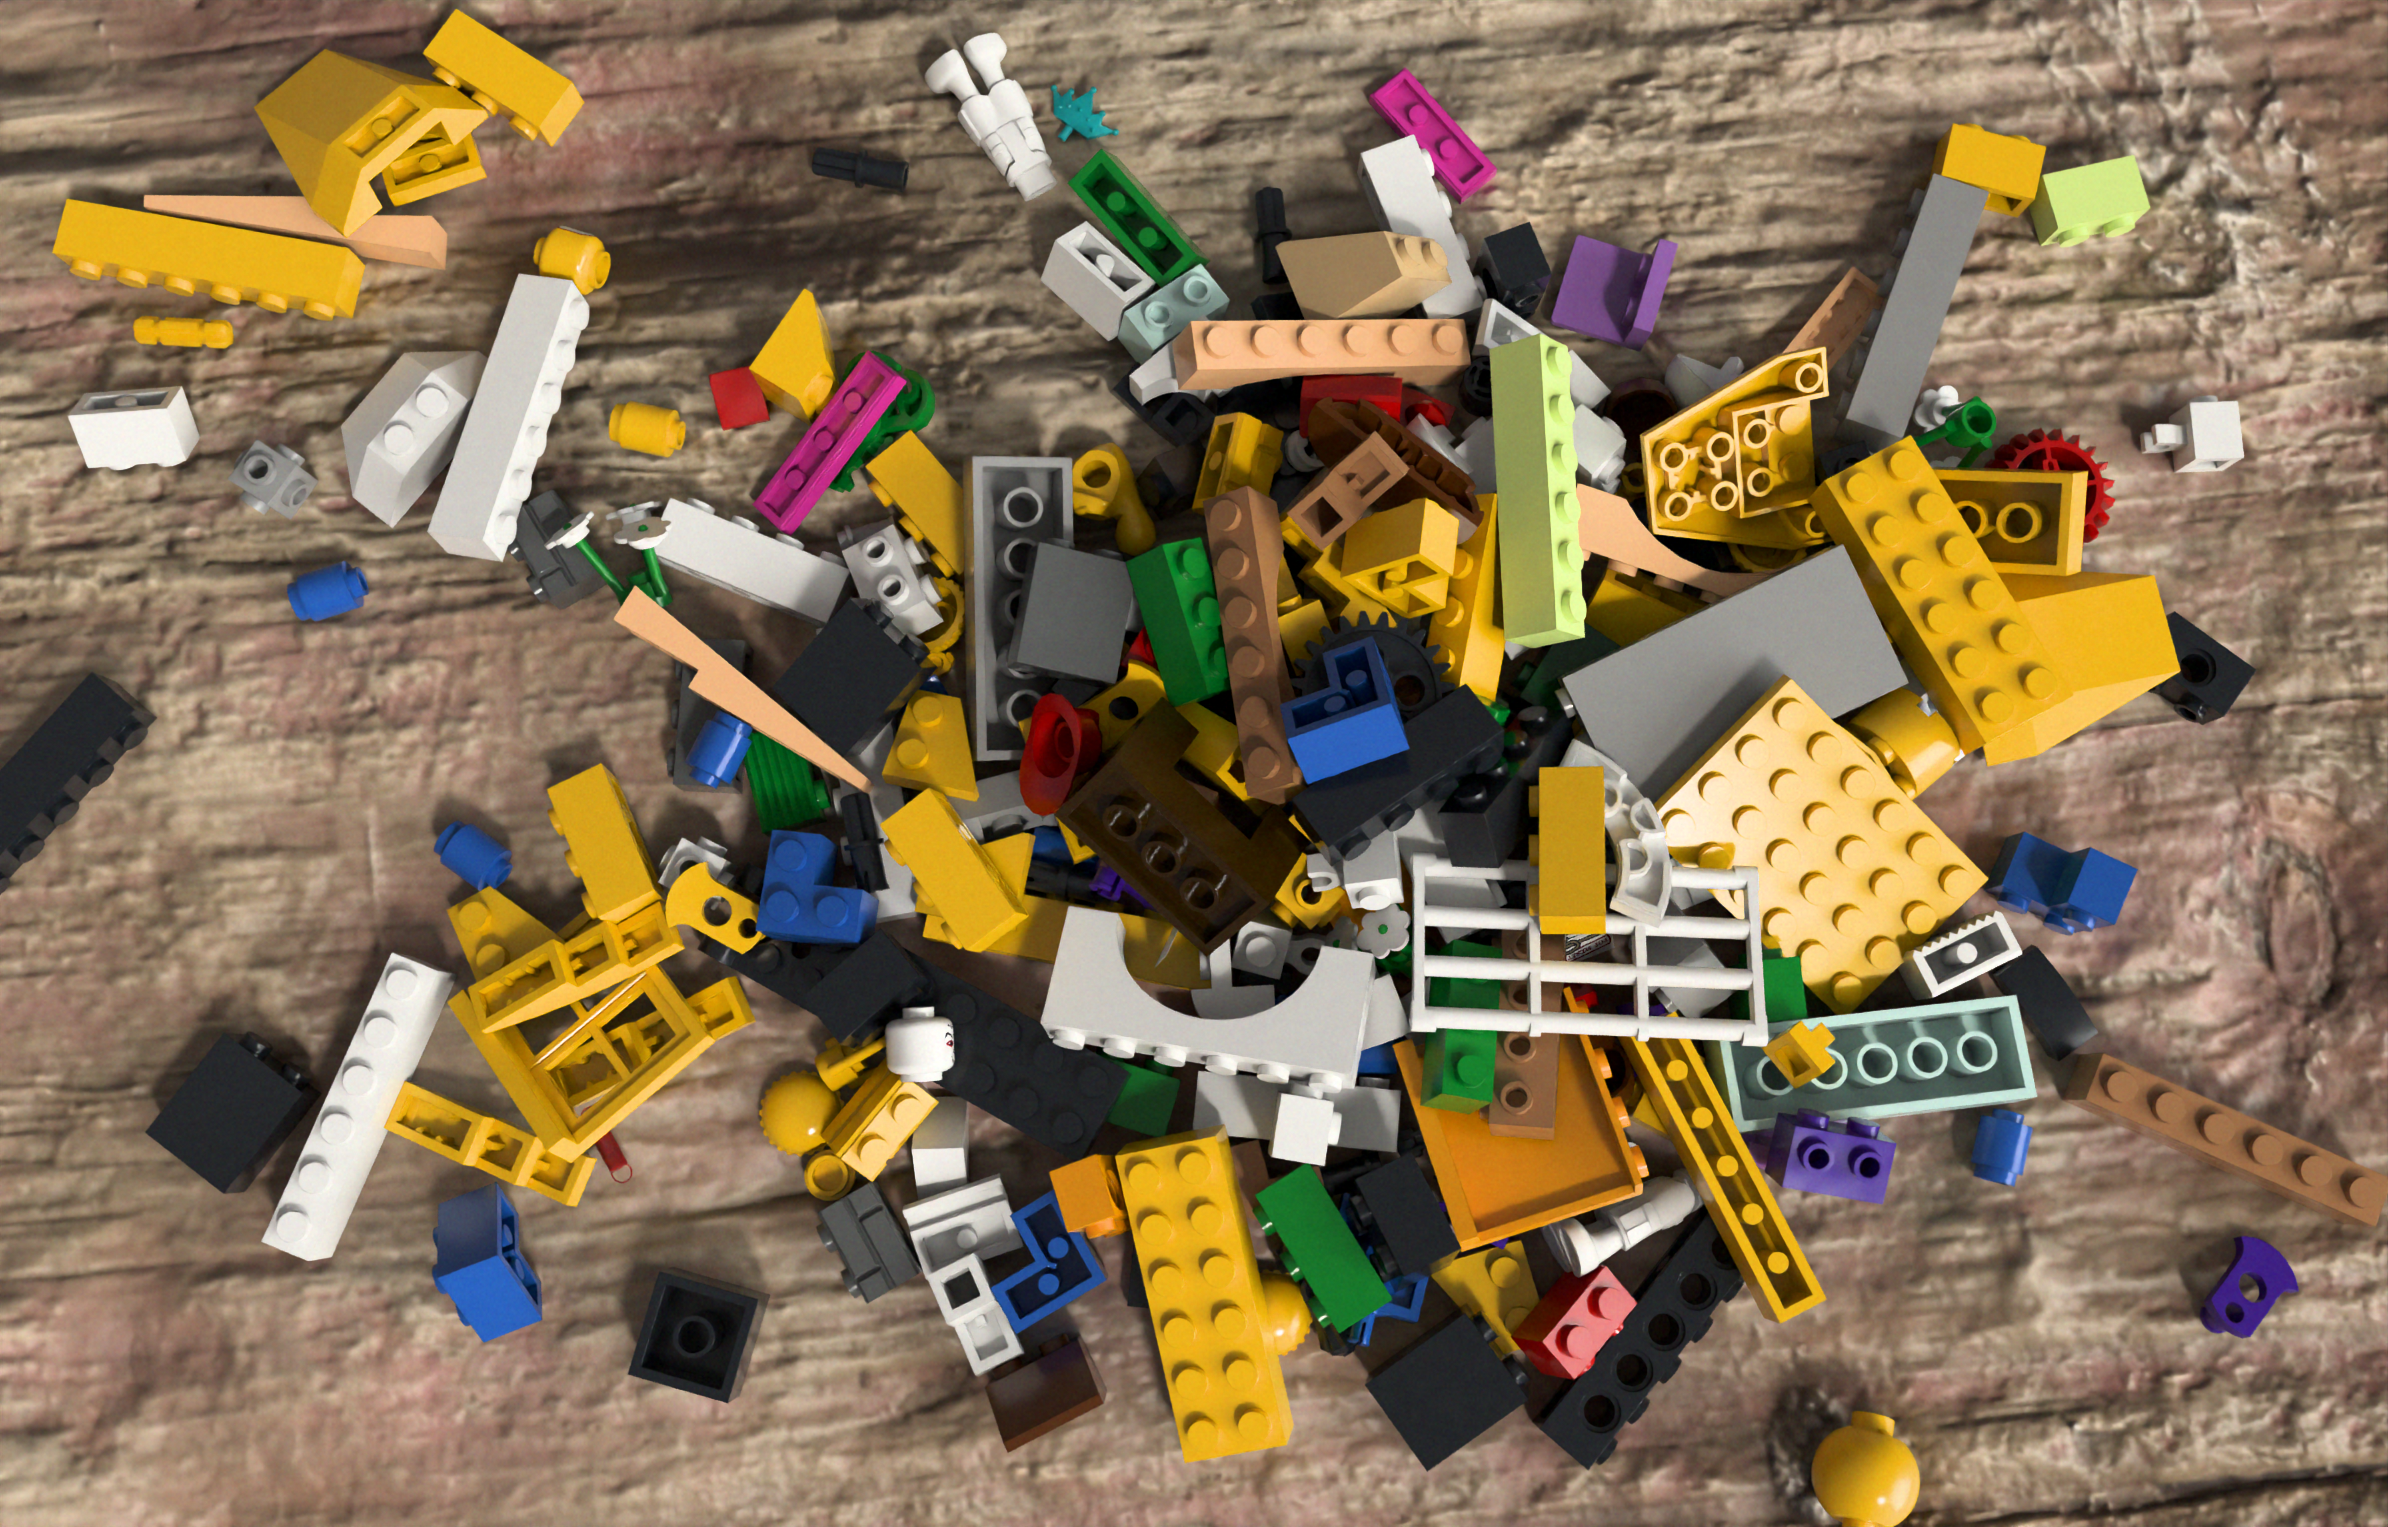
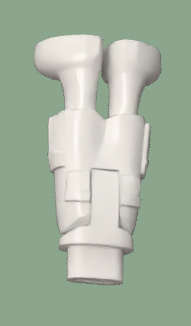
M987 33L976 36L967 41L963 48L964 55L971 67L979 73L989 90L988 95H980L957 50L953 49L943 54L929 67L924 76L929 89L935 93L952 91L962 103L957 116L960 123L968 133L969 138L977 146L983 148L997 170L1006 178L1009 186H1016L1024 201H1030L1056 186L1057 181L1049 169L1052 160L1046 153L1043 140L1033 121L1031 104L1028 102L1020 84L1016 80L1005 79L1000 62L1005 57L1007 46L1000 35L997 33Z
M1680 1168L1674 1171L1673 1178L1659 1176L1644 1182L1641 1195L1594 1209L1597 1221L1592 1224L1583 1226L1576 1219L1568 1218L1541 1226L1540 1229L1551 1253L1561 1267L1568 1273L1573 1271L1574 1275L1580 1278L1594 1271L1601 1262L1618 1250L1627 1251L1660 1229L1664 1230L1673 1225H1678L1685 1216L1696 1211L1704 1202L1688 1171L1685 1168Z

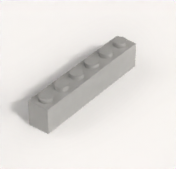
M1933 173L1924 190L1916 188L1905 212V216L1912 218L1909 229L1901 228L1890 254L1898 258L1894 270L1891 268L1886 269L1876 292L1877 296L1883 298L1879 310L1872 308L1861 336L1869 338L1865 351L1857 349L1847 372V377L1854 379L1850 392L1845 390L1841 392L1832 414V418L1839 420L1834 439L1848 444L1865 440L1868 450L1873 453H1877L1903 439L1989 194L1988 191Z

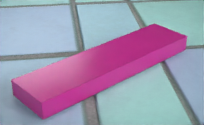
M867 350L752 505L781 532L792 536L907 381L877 355Z

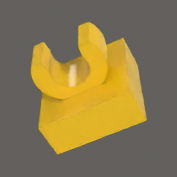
M1799 1021L1773 1037L1766 1047L1761 1048L1795 1089L1820 1076L1835 1063V1060L1825 1050L1835 1040V1037L1822 1022L1810 1031L1802 1021Z

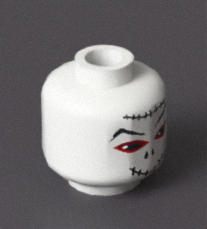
M933 1006L903 1008V1018L892 1020L886 1025V1063L891 1072L900 1074V1082L942 1080V1072L947 1071L954 1065L952 1022L945 1017H934Z

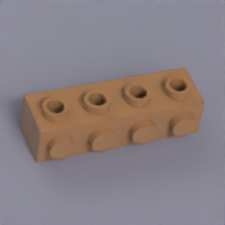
M1502 929L1501 938L1492 937L1491 947L1503 949L1502 958L1527 959L1526 930ZM1540 931V960L1565 961L1566 934H1541ZM1501 980L1499 1009L1528 1011L1527 981ZM1541 981V1011L1562 1012V989L1564 988V982ZM1497 1031L1492 1103L1480 1108V1119H1488L1491 1135L1554 1140L1561 1033H1541L1540 1037H1530L1528 1032Z

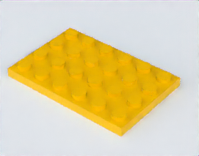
M1785 674L1653 804L1666 831L1665 839L1669 854L1683 867L1731 869L1732 865L1758 867L1761 942L1768 949L1782 948L1783 958L1800 956L1803 983L1836 1015L1850 1014L1904 962L1903 956L1906 951L1914 950L1915 947L1922 945L1989 880L1840 727ZM1707 889L1736 918L1744 919L1743 890Z

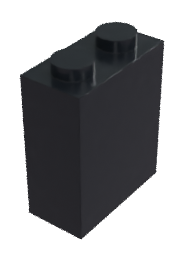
M849 598L772 687L843 758L860 755L938 668L927 657L930 654L928 647L913 634L906 633L904 635L892 623V620L895 618L893 613L875 598L870 600L867 598Z
M247 1031L246 1034L223 1033L145 1131L147 1135L223 1194L240 1193L248 1189L322 1094L309 1084L312 1076L307 1071L290 1061H286L285 1064L280 1062L270 1054L274 1049L273 1046L261 1036Z
M1467 1303L1369 1372L1365 1383L1367 1389L1427 1472L1529 1400V1388L1525 1383L1531 1380L1527 1370L1515 1354L1511 1353L1507 1357L1504 1355L1494 1341L1499 1337V1333L1493 1323L1482 1310L1474 1314Z

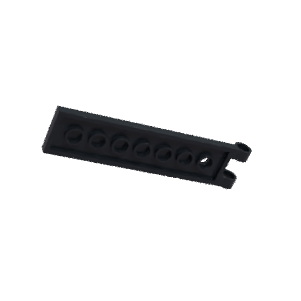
M747 862L736 884L761 897L765 871ZM705 934L697 949L816 1015L802 996L857 948L810 944L811 951L809 955L803 959H798L794 953V948L798 942L774 940L765 936L752 949L741 954ZM905 949L931 980L922 988L924 995L913 1007L933 1006L934 1017H945L953 1025L954 1065L947 1071L942 1072V1080L933 1082L1074 1162L1086 1158L1132 1073L1085 1047L1081 1050H1073L1054 1044L1053 1038H1049L1040 1022ZM897 1010L882 1024L886 1028V1025L892 1020L903 1018V1013ZM885 1030L882 1032V1034H881L877 1039H879V1038H881V1037H883V1036L885 1035ZM886 1047L882 1048L879 1052L886 1055Z

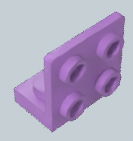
M1582 235L1577 236L1552 311L1550 323L1554 326L1640 352L1652 333L1678 244L1660 238L1652 254L1645 252L1641 254Z

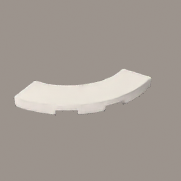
M1572 739L1559 767H1604L1605 834L1613 849L1617 873L1616 887L1609 908L1659 929L1669 902L1672 887V862H1670L1665 839L1666 831L1659 814L1650 799L1644 798L1639 790L1627 779L1628 773L1594 748Z

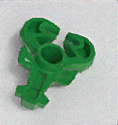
M870 351L894 371H902L901 365L892 357L876 351ZM866 352L859 353L848 362L842 376L843 382ZM906 369L903 372L910 380L912 390L908 393V386H903L895 398L896 401L893 400L828 486L829 488L841 493L844 491L850 492L855 487L851 473L859 469L871 456L875 459L891 446L894 439L891 437L893 433L908 432L910 429L913 433H916L929 424L935 412V394L931 384L920 373L910 369Z

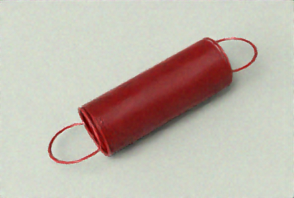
M611 1130L594 1143L609 1172H615L628 1165ZM613 1177V1179H614L616 1182H618V1183H625V1182H627V1181L619 1182V1181H617V1180Z

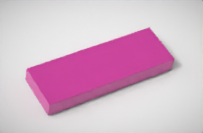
M1406 67L1369 96L1368 103L1401 139L1414 134L1420 150L1424 148L1428 150L1434 166V176L1459 204L1496 176L1498 169Z

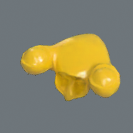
M1114 442L1103 443L1091 448L1073 460V513L1099 521L1114 517L1117 520L1114 537L1119 550L1133 556L1148 552L1156 541V526L1143 505L1130 463L1123 450Z

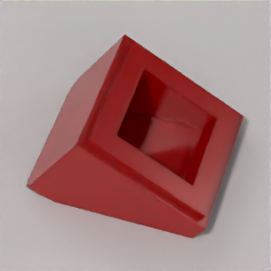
M750 366L717 372L708 376L723 431L771 421L766 397L749 370Z

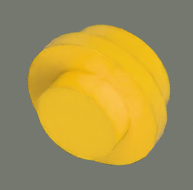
M832 1149L823 1150L815 1154L807 1163L804 1173L805 1184L810 1193L816 1198L824 1201L837 1200L847 1195L852 1189L856 1179V1170L841 1160Z

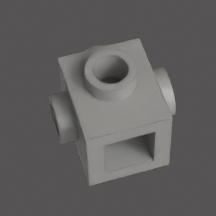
M258 439L251 448L246 449L239 455L234 464V471L228 478V480L244 489L239 499L264 515L271 507L289 520L293 518L319 482L300 468L305 459L280 442L273 450Z

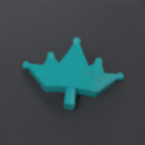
M1051 86L1050 89L1053 91L1054 117L1065 124V127L1058 135L1060 140L1065 142L1073 130L1086 140L1119 134L1118 129L1112 130L1102 125L1103 117L1106 114L1105 111L1101 110L1099 114L1092 115L1093 94L1097 91L1096 87H1091L1090 91L1073 100L1072 95L1075 92L1073 88L1068 89V92L1061 96L1057 92V86Z

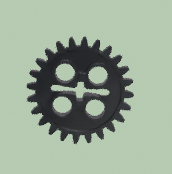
M1361 611L1358 614L1357 626L1355 627L1351 626L1344 615L1339 617L1338 634H1334L1325 625L1321 627L1319 632L1324 644L1320 646L1313 641L1307 640L1304 647L1312 658L1310 660L1296 658L1293 665L1303 672L1304 675L1303 678L1290 679L1293 689L1300 691V697L1330 686L1322 653L1373 636L1391 680L1393 691L1397 680L1400 678H1409L1415 681L1419 687V699L1414 705L1407 706L1396 699L1399 712L1407 719V722L1440 701L1443 693L1455 689L1456 686L1454 683L1440 681L1439 675L1447 671L1451 665L1450 663L1435 664L1432 660L1441 648L1439 644L1432 645L1426 649L1421 645L1426 630L1422 628L1412 636L1406 634L1408 619L1405 617L1394 628L1389 627L1388 614L1384 611L1379 615L1375 625H1370L1368 615L1365 611Z

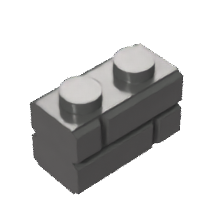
M548 490L529 501V504L521 506L516 521V536L507 548L517 562L524 559L533 574L526 577V580L540 602L543 603L549 600L561 610L583 599L586 594H591L602 588L607 583L576 545L566 549L563 544H560L549 550L544 546L558 530L563 528L564 524L574 519L565 501L554 490Z
M877 1180L864 1185L818 1212L823 1223L816 1226L817 1232L830 1253L836 1250L840 1253L847 1266L846 1269L841 1271V1276L854 1298L862 1295L868 1304L923 1272L917 1252Z

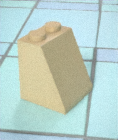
M1378 231L1286 241L1275 246L1305 320L1395 319L1452 283L1446 268L1448 266L1447 256L1442 247L1434 239Z

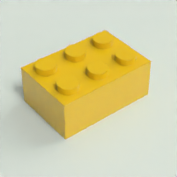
M1931 467L1996 572L2068 576L2081 571L2088 471Z

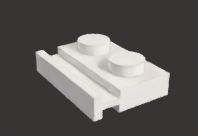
M1001 1173L903 1206L902 1211L907 1220L910 1235L926 1280L927 1275L972 1253L978 1255L982 1260H986L1023 1247V1238L1010 1217L1014 1212L1006 1193Z

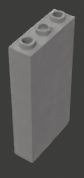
M1839 544L1819 551L1557 677L1561 689L1554 691L1567 718L1575 715L1583 731V734L1577 736L1576 740L1599 751L1628 773L1627 779L1639 790L1644 798H1649L1651 803L1654 804L1783 674L1791 678L1831 719L1902 687L1909 682L1844 545Z

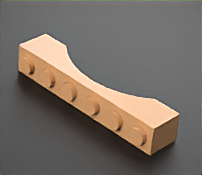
M1464 319L1190 321L1172 342L1178 390L1228 389L1277 378L1321 374L1403 378V386L1447 385L1471 366Z
M1576 483V497L1581 508V515L1578 520L1579 546L1585 561L1589 560L1591 552L1610 558L1606 567L1608 569L1635 577L1639 568L1656 574L1653 584L1682 593L1684 584L1702 589L1699 599L1710 603L1796 563L1793 562L1777 569L1754 573H1725L1705 569L1679 557L1661 544L1638 520L1625 498Z

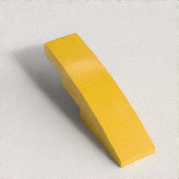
M1289 510L1282 513L1279 519L1283 539L1308 560L1297 576L1334 607L1327 617L1331 630L1335 634L1339 633L1338 618L1343 615L1352 627L1357 626L1358 614L1361 611H1365L1368 615L1370 625L1376 624L1379 615L1383 611L1387 612L1389 627L1394 628L1396 622L1384 605L1340 578L1344 550L1337 541L1334 540L1321 551L1287 514ZM1400 678L1395 685H1403L1413 680Z
M658 901L618 925L604 920L565 944L551 939L468 987L480 1031L488 1034L541 1016L632 977L685 949L677 925L668 928L665 915L666 904Z
M737 976L726 977L686 998V1001L716 1041L756 1022ZM656 1010L635 1022L625 1023L607 1032L606 1036L633 1072L675 1037L676 1034L659 1011ZM595 1040L574 1050L549 1071V1074L573 1108L608 1093L623 1080Z
M404 1081L384 1126L385 1129L462 1165L477 1167L513 1185L528 1187L567 1206L577 1207L597 1161L596 1158L583 1153L570 1163L548 1152L534 1131L409 1081Z

